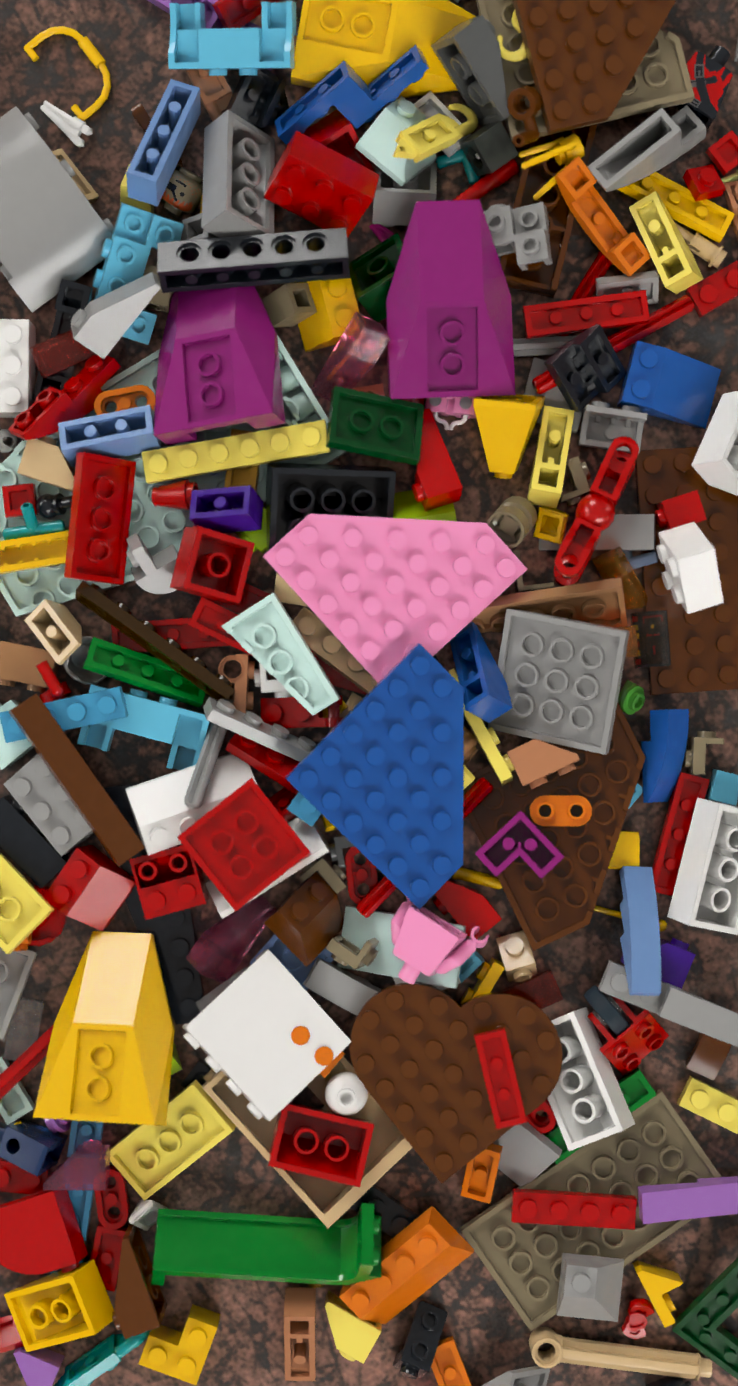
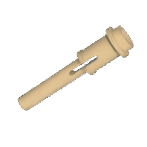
M675 222L691 252L708 262V267L714 266L718 268L728 253L723 250L724 246L718 247L701 236L700 233L697 232L694 235Z

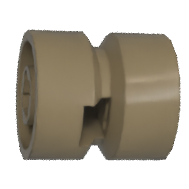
M511 496L505 499L487 520V524L507 547L512 549L517 547L535 526L537 511L533 503L527 498Z

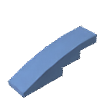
M623 866L619 871L624 898L620 903L624 928L620 941L629 995L659 996L661 994V946L652 867Z

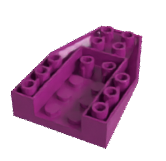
M480 200L415 202L386 298L387 375L390 399L515 395L511 294Z
M256 286L173 292L158 356L153 435L169 446L196 441L197 431L245 422L255 429L285 424L277 333Z

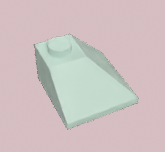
M403 96L384 108L355 146L358 151L401 187L433 164L437 158L435 153L415 163L412 159L393 157L397 146L395 140L399 132L426 120V116Z

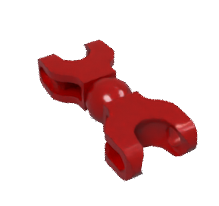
M620 436L614 439L601 463L590 488L589 495L582 498L577 504L576 518L555 558L553 578L560 586L579 583L601 537L602 531L607 529L614 521L615 507L632 476L639 452L638 444L630 437ZM621 446L627 447L631 454L616 449ZM570 563L574 565V567L569 568L566 567L564 564Z

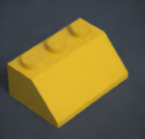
M351 278L295 282L308 283L317 310L315 314L298 324L305 353L364 337V327Z

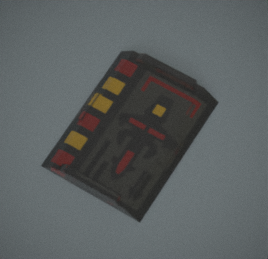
M667 610L631 613L634 668L671 665Z

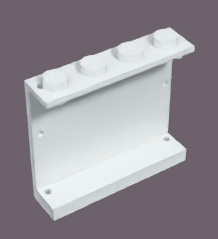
M266 949L255 958L256 961L190 1023H185L182 1027L187 1032L183 1036L185 1040L195 1050L200 1046L208 1055L204 1060L215 1073L221 1070L229 1078L225 1082L229 1089L237 1097L242 1093L250 1102L246 1106L248 1110L258 1120L264 1117L266 1120L271 1121L326 1067L318 1064L315 1060V1052L318 1048L323 1046L330 1048L333 1052L334 1060L352 1041L269 949ZM297 1026H304L309 1030L310 1038L304 1045H297L292 1041L291 1033Z

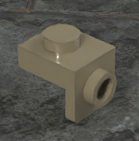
M578 456L567 460L565 470L573 491L561 495L559 505L567 502L568 507L577 505L584 498V495H587L590 491L587 480L591 479L589 469L585 462L580 463Z
M697 731V737L688 736V749H686L683 760V767H687V773L705 775L706 744L724 745V738H717L714 731Z
M321 858L319 861L314 860L300 869L304 873L299 877L302 882L318 871L337 894L346 887L343 880L347 877L336 863L330 867Z
M340 935L332 938L326 949L333 953L331 957L343 966L349 965L356 970L364 965L368 967L378 954L375 948L379 941L376 938L367 940L362 949H360Z

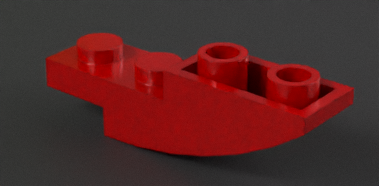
M99 355L90 357L86 361L85 367L76 376L70 378L62 390L50 386L48 389L41 391L37 395L36 401L26 411L17 415L8 431L24 440H31L58 432V423L83 418L94 410L95 400L103 392L101 387L121 366L115 358L106 356L105 359Z

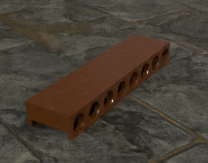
M597 124L539 137L538 140L529 143L527 149L552 142L562 136L566 138L574 133L579 137L584 147L585 156L581 159L587 166ZM550 150L526 156L524 162ZM554 157L522 169L513 209L539 202L545 204L549 219V240L553 264L546 265L544 261L527 264L528 270L522 271L517 263L516 252L502 255L500 258V264L509 288L554 298L558 288L575 218L566 204L557 183L538 200L533 199V195L565 167V164L559 165Z

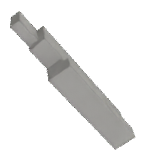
M615 514L613 523L602 531L594 551H655L656 515ZM565 530L564 538L569 530ZM539 539L540 551H558L561 546L557 543Z

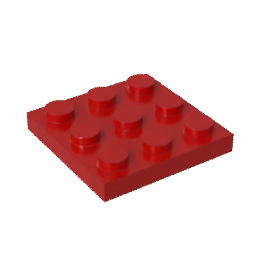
M252 778L177 836L235 912L310 853Z

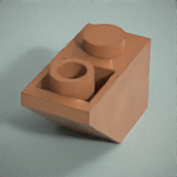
M537 739L507 752L523 787L529 784L531 789L547 783L546 776L556 771L559 776H562L577 769L574 763L580 761L576 753Z

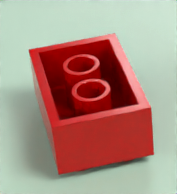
M296 130L270 174L263 198L323 229L346 227L348 238L373 201L380 175Z

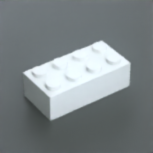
M697 797L667 917L689 926L738 935V807Z

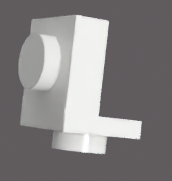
M259 662L260 668L254 669L255 687H261V693L274 692L275 698L293 697L278 680H268V671Z

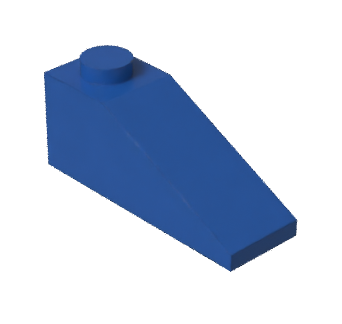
M471 621L450 640L458 680L464 688L465 710L490 723L513 707L507 683L476 623Z

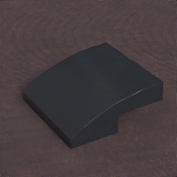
M600 324L590 327L573 338L544 363L570 409L575 412H580L599 392L608 393L627 374Z

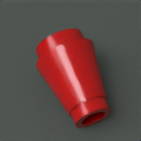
M187 479L154 487L152 489L153 505L190 510L192 490H199L198 484Z

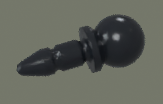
M61 493L55 495L44 494L36 502V511L41 517L46 519L54 518L57 515H64L67 509H71L72 496L64 497Z

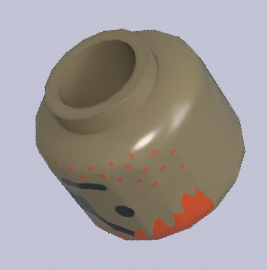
M182 166L180 170L175 169L162 196V199L166 201L163 207L180 216L182 211L193 213L201 200L203 192L202 178Z

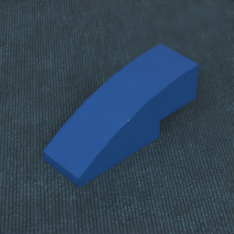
M689 709L650 710L651 741H641V748L646 757L642 767L643 803L669 801L681 772L686 752Z

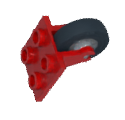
M596 985L585 992L584 998L594 1009L588 1015V1018L608 1040L599 1050L622 1075L637 1068L645 1056L651 1051L659 1049L664 1040L669 1037L648 1010L645 1009L636 1016L623 1000L613 996L607 998L603 992L598 990ZM622 1010L632 1020L633 1024L631 1026L620 1013ZM606 1024L618 1036L616 1039L605 1028Z

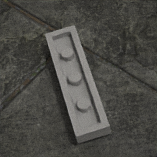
M209 697L203 706L206 720L299 762L316 747L315 742L308 737L300 736L298 738L290 734L285 727L279 724H273V726L267 724L257 714L247 711L245 714L224 699L217 701Z

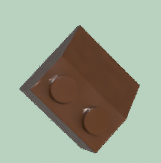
M315 872L302 882L263 923L307 967L323 951L331 939L343 929L344 919L337 894Z

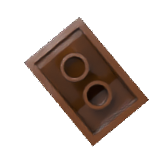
M129 1224L122 1239L115 1306L112 1313L114 1325L118 1331L122 1330L124 1339L160 1327L167 1307L161 1285H151L153 1263L140 1228Z

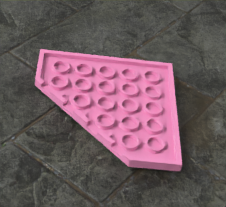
M309 514L263 556L377 683L417 643H420L434 656L528 570L487 523Z

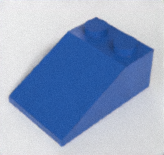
M637 340L631 349L626 368L627 374L624 376L616 407H639L641 413H647V415L705 430L721 369L671 349Z

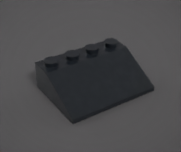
M267 463V552L309 514L393 518L396 471L382 466Z

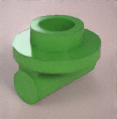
M626 680L619 693L617 703L622 712L631 715L642 708L645 696L644 689L641 686Z

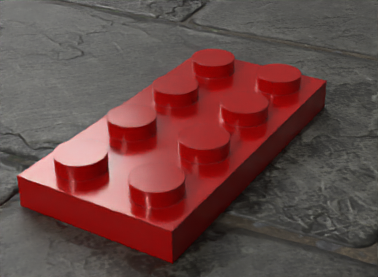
M77 452L64 578L124 585L128 547L126 538L129 537L136 462L87 452Z

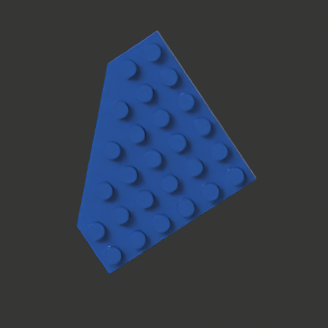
M417 643L285 778L419 909L463 865L464 688L420 643Z

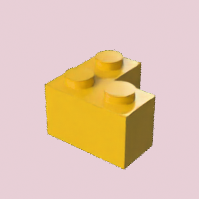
M192 1304L182 1332L164 1325L151 1330L138 1364L196 1386L216 1334L221 1314Z

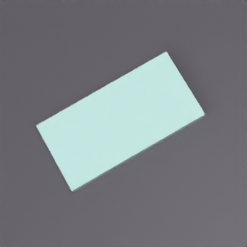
M346 906L342 936L360 949H362L367 940L376 938L379 941L375 948L378 954L368 967L364 965L356 970L399 978L398 974L405 962L393 954L394 944L392 943L391 920L395 913L375 910L370 917L365 918L355 906ZM450 923L464 933L466 932V926ZM339 963L337 965L338 967L355 970L349 965L343 966ZM461 966L445 974L437 973L430 977L420 972L416 981L456 989L458 987Z

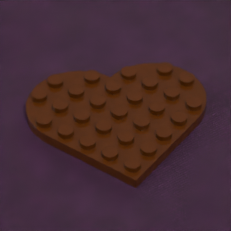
M419 983L395 984L372 996L358 1013L350 1037L352 1041L350 1043L351 1061L359 1080L364 1084L367 1091L442 1184L513 1127L510 1126L496 1130L474 1034L505 1027L526 1116L549 1097L558 1082L562 1068L561 1042L557 1030L548 1015L535 1003L522 996L497 992L476 996L460 1006L454 998L437 987Z

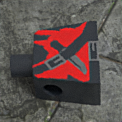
M717 45L709 56L700 51H696L686 64L695 97L693 102L673 106L680 111L688 105L707 129L715 119L733 77L732 71L724 67L730 58L728 50Z

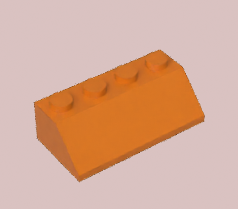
M431 1206L381 1247V1277L346 1286L342 1285L339 1298L359 1319L385 1325L473 1254L474 1249Z

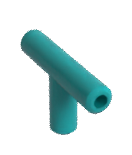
M459 149L450 158L445 154L435 159L438 169L462 162L471 185L481 179L480 175H476L462 149Z
M26 502L20 507L26 525L4 529L3 538L4 540L62 532L66 530L65 522L61 519L38 523L33 504Z

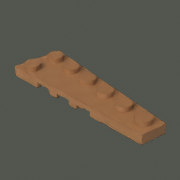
M621 577L498 596L472 620V622L476 623L480 633L490 631L503 632L506 609L515 608L608 627L628 626Z

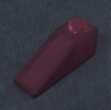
M355 312L311 387L313 394L331 401V391L334 386L353 389L375 366L390 341V337L382 324Z
M263 895L258 896L238 911L231 913L203 932L186 959L200 974L222 984L235 972L266 927L263 922L277 908Z

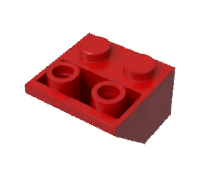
M183 845L151 855L146 854L129 859L145 920L203 905L208 902L209 896L201 867Z

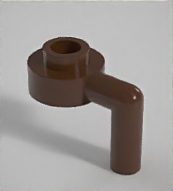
M522 86L513 90L507 101L510 114L515 119L523 121L525 127L524 132L513 137V143L516 147L538 140L540 136L535 119L541 108L540 95L533 87ZM525 97L528 98L530 107L526 106Z

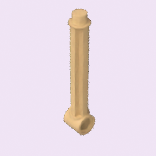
M548 1327L535 1329L529 1337V1348L532 1358L542 1368H552L561 1362L695 1379V1381H698L700 1377L710 1378L712 1375V1360L702 1358L699 1352L689 1353L563 1337ZM544 1343L552 1344V1348L546 1352L538 1350L540 1345Z

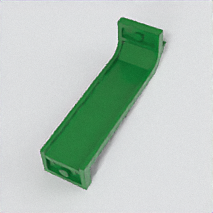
M362 1203L355 1217L337 1220L332 1226L327 1228L318 1218L158 1209L151 1285H164L165 1275L343 1286L380 1278L381 1216L374 1215V1204Z

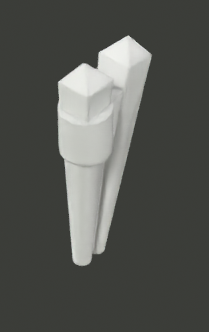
M46 100L40 107L77 147H84L85 141L80 137L81 133L87 136L93 134L92 128L87 126L86 122L76 116H70Z

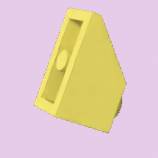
M328 1291L325 1297V1309L336 1349L347 1360H357L364 1364L382 1332L381 1324L359 1319L339 1296Z

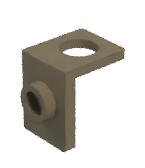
M519 549L512 550L515 556L520 560ZM522 575L514 582L515 593L555 587L554 582L524 586Z

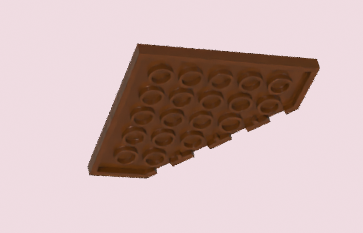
M512 0L535 88L541 98V110L548 134L609 119L676 0Z
M618 703L608 754L604 755L546 742L576 753L580 761L574 763L577 769L562 776H559L556 771L546 776L547 783L531 789L529 784L523 787L516 770L511 772L513 780L502 786L493 768L489 765L472 773L475 779L464 789L465 795L482 777L493 786V790L468 815L482 846L516 814L522 811L564 856L543 878H540L520 856L497 876L533 951L590 924L646 758ZM543 795H579L590 802L592 815L590 820L582 826H540L530 816V805L534 799ZM542 805L539 808L540 815L548 817L551 814L550 806ZM573 805L571 807L570 813L572 816L579 817L582 815L583 810L581 806Z

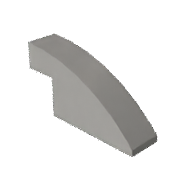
M688 105L671 118L661 108L587 167L606 192L628 186L657 172L706 138V126Z

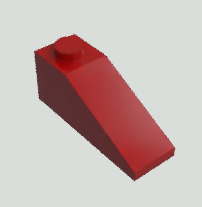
M430 408L424 409L420 461L416 467L415 484L412 485L416 502H421L426 512L460 501L463 489Z

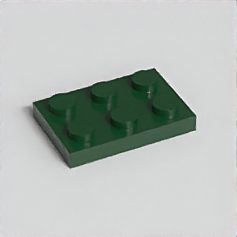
M334 386L331 391L326 447L417 465L420 461L424 405Z

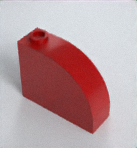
M65 1183L0 1204V1265L26 1275L44 1274L61 1269L62 1273H66L80 1266L79 1261L88 1255Z

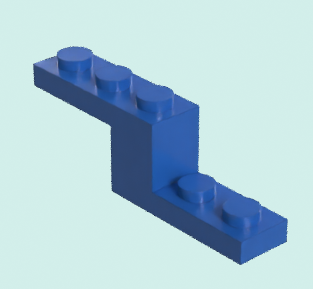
M414 45L369 85L344 60L274 121L278 137L287 145L296 130L303 134L311 123L316 119L324 117L332 105L356 129L364 123L370 122L381 108L387 103L395 101L407 86L423 77L425 71L429 69L423 52L417 45Z

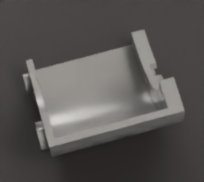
M15 106L0 117V262L3 264L0 267V271L33 313L58 294L62 279L74 282L105 259L101 257L103 244L106 238L111 240L114 226L108 218L102 221L73 181L72 177L76 174L65 159L59 162L36 130L40 127L31 114L27 112L23 115L18 107Z

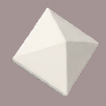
M139 1200L128 1221L130 1224L147 1231L156 1223L158 1209L168 1208L153 1200Z

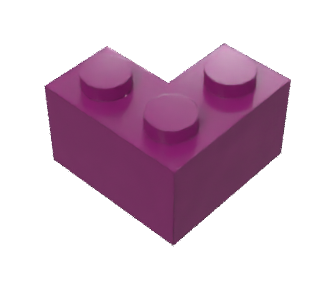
M522 811L516 814L475 853L496 877L519 856L540 878H543L564 858L561 852Z

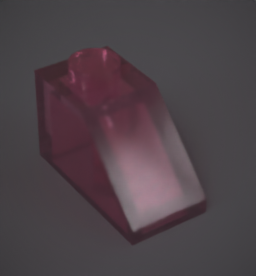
M99 1140L83 1142V1145H79L47 1177L43 1183V1190H106L110 1183V1145H102V1142Z

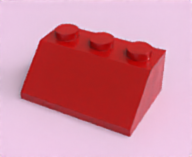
M289 1102L277 1116L268 1166L360 1187L375 1124L369 1120L352 1116H341L335 1112Z

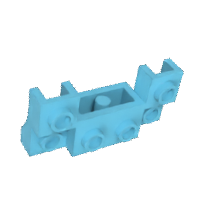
M262 1V28H206L204 3H170L169 69L209 70V76H227V70H239V76H257L258 69H294V36H297L296 2Z
M121 202L111 240L106 238L101 252V257L105 258L103 269H97L92 287L97 288L94 300L142 277L151 247L157 249V243L180 241L184 224ZM144 309L122 337L149 345L157 314Z
M91 684L89 693L110 688ZM130 688L129 693L123 692L128 717L83 726L77 744L88 745L107 752L110 750L116 729L172 744L166 768L181 770L197 764L211 722L206 720V716L203 713L177 706L178 700L160 696L159 701L147 698L148 692Z

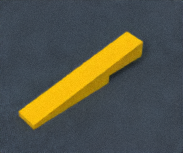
M69 530L0 541V575L65 564Z

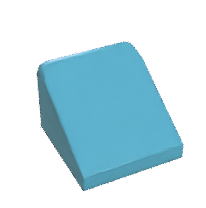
M713 769L706 798L736 805L738 800V775Z

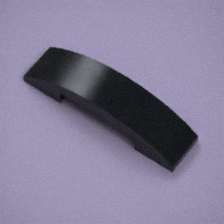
M65 279L61 280L54 308L57 312L43 368L39 370L32 400L36 401L37 395L50 386L62 390L65 383L74 377L82 344L73 339L71 320L79 309L83 310L91 302L93 287Z

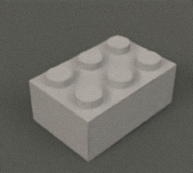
M39 754L33 757L3 784L60 856L75 850L94 834Z

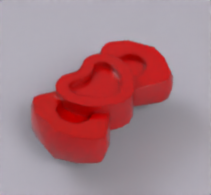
M645 1298L634 1299L629 1302L628 1315L625 1317V1322L622 1324L621 1329L626 1337L636 1340L646 1336L645 1326L648 1324L647 1317L654 1313V1306Z

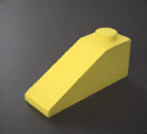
M656 191L629 207L666 289L679 294L704 279L691 250Z
M544 405L527 499L533 505L557 508L562 494L574 410Z

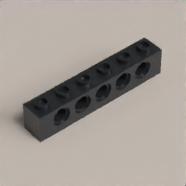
M346 227L157 243V273L162 293L350 278Z

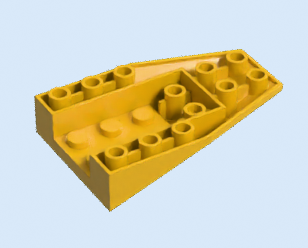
M303 0L294 53V69L291 71V84L313 88L345 60L358 76L369 85L414 45H417L423 52L429 69L425 71L420 80L407 86L398 98L401 96L404 98L423 96L430 91L433 94L458 91L431 48V45L458 24L476 16L449 0Z
M92 932L53 1025L33 1114L34 1118L166 1126L175 1029L153 934Z

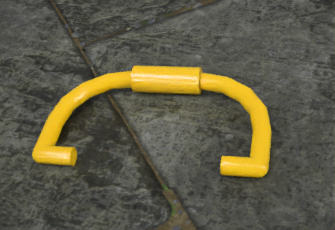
M65 26L50 27L40 32L24 46V51L33 62L39 59V56L33 50L37 45L52 35L65 34L78 41V46L94 66L100 69L103 75L104 86L99 98L83 112L77 104L71 107L74 114L79 119L85 121L99 110L108 99L111 89V77L105 64L106 60L87 36L83 37L75 29Z

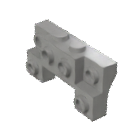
M543 202L512 209L510 205L496 204L484 211L498 256L516 252L517 263L522 271L528 270L527 264L544 261L546 265L553 264L549 240L548 212Z

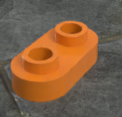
M144 385L108 390L97 396L94 409L96 414L100 415L108 413L106 408L109 403H116V411L138 407L137 400L145 397L147 399L146 405H150L154 412L156 395L149 387Z
M543 795L534 799L530 805V816L540 826H582L590 820L592 815L590 802L579 795ZM542 805L550 806L551 814L548 817L540 815L539 808ZM573 805L582 807L583 812L581 816L574 817L571 815L570 809Z

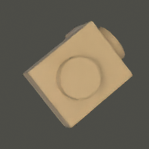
M523 930L496 938L508 982L514 980L515 982H524L532 978V975L537 974L536 962Z

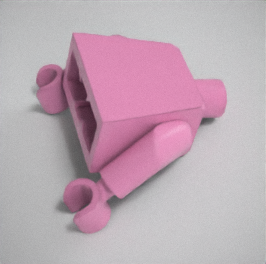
M407 897V902H402L391 920L392 943L394 944L393 954L405 962L398 977L409 984L415 983L420 972L430 977L437 973L445 974L461 966L476 951V948L486 946L489 939L488 934L485 939L477 940L474 935L478 933L480 927L476 926L471 930L470 938L467 940L466 933L423 906L419 909Z

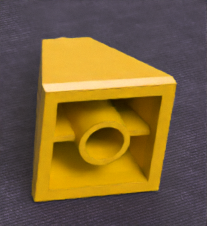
M515 393V395L477 396L474 398V410L489 472H494V477L511 479L512 475L518 470L544 405L545 396Z

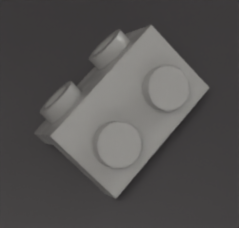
M592 401L591 405H586L583 409L577 446L608 450L614 439L626 436L632 438L638 444L639 454L647 413H641L640 408L635 406H622L621 410L610 408V404L607 402ZM621 446L616 449L619 451L631 453L627 447Z

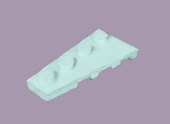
M276 593L270 594L221 626L249 654L259 661L263 668L273 675L313 716L341 699Z

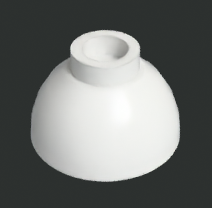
M341 1072L334 1075L328 1081L325 1087V1100L329 1108L336 1114L351 1116L358 1113L366 1104L368 1091L359 1080L357 1074Z

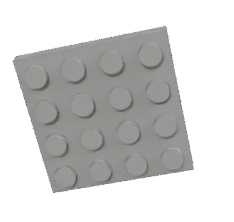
M507 608L498 667L507 683L513 708L488 723V728L493 727L495 731L599 754H608L630 631Z

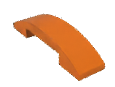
M577 156L555 176L559 190L579 225L597 248L621 272L629 277L651 258L648 250L635 232L628 234L593 186L597 180L580 156Z

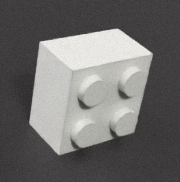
M691 522L659 532L661 545H657L656 549L660 562L664 563L666 570L662 572V579L667 590L671 589L675 603H681L687 614L724 603L715 549L696 523Z

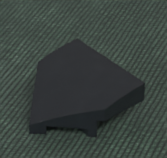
M258 69L257 76H241L225 112L229 109L258 129L275 125L274 121L289 109L284 89L285 85H287L286 80L279 81L278 77L268 69Z

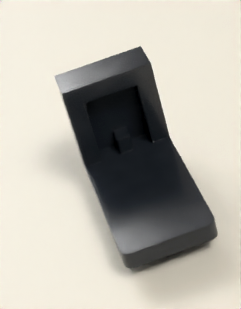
M424 1301L418 1303L404 1348L396 1354L393 1363L394 1367L400 1369L399 1373L401 1375L417 1379V1376L421 1378L429 1373L448 1315L447 1311Z

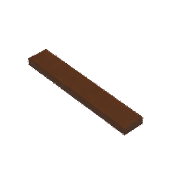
M37 693L11 709L9 713L116 865L119 867L143 850L145 846Z

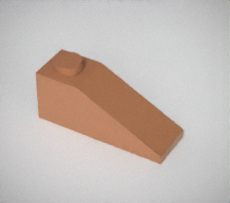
M285 1287V1381L316 1380V1288Z

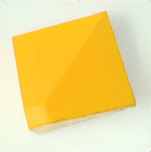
M539 507L533 537L561 545L569 514L554 508Z

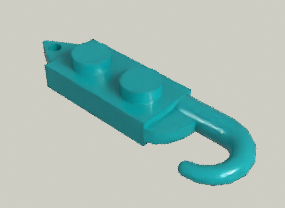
M151 1330L128 1339H124L123 1334H112L65 1367V1373L54 1386H90L103 1373L113 1370L122 1361L123 1356L141 1345L147 1339Z

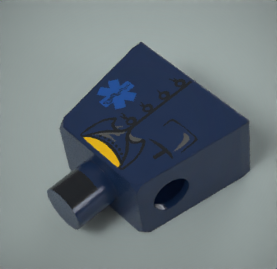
M23 1118L10 1125L0 1121V1157L35 1176H39L58 1163L68 1135L61 1132L53 1133L48 1127Z

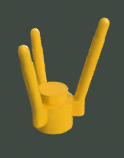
M574 133L566 138L562 136L552 142L518 153V156L522 158L550 150L522 163V169L534 166L552 157L555 158L559 165L565 164L566 167L577 156H580V158L585 156L581 140ZM555 176L533 195L534 200H538L557 183Z

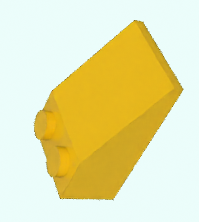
M94 1259L79 1263L80 1266L66 1273H62L61 1270L4 1294L26 1353L96 1335L113 1321L112 1313L114 1309Z

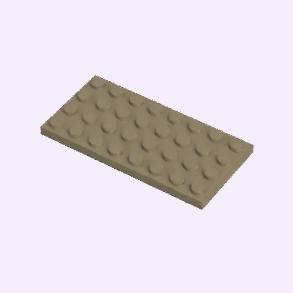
M661 1089L656 1091L657 1095L631 1113L635 1122L633 1126L584 1145L560 1163H552L532 1182L517 1187L519 1189L635 1195L637 1198L635 1230L512 1223V1192L460 1227L462 1234L530 1332L556 1314L562 1253L624 1259L625 1267L692 1220L643 1224L639 1217L638 1186L694 1183L700 1178L721 1177Z

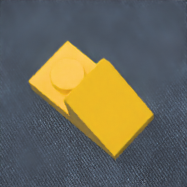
M638 1260L633 1262L635 1271L664 1327L666 1328L676 1323L671 1314L676 1308L668 1292L683 1284L679 1274Z

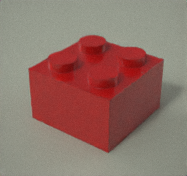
M201 526L185 527L170 588L225 604H240L255 543Z

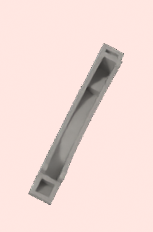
M609 960L598 987L599 991L656 1013L659 1017L738 1047L737 1012L707 1001L662 980L661 994L659 996L629 995L625 966Z

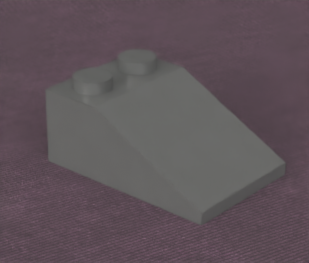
M483 15L458 24L431 45V48L466 104L476 114L480 126L502 121L509 117L500 44L495 36L494 26Z

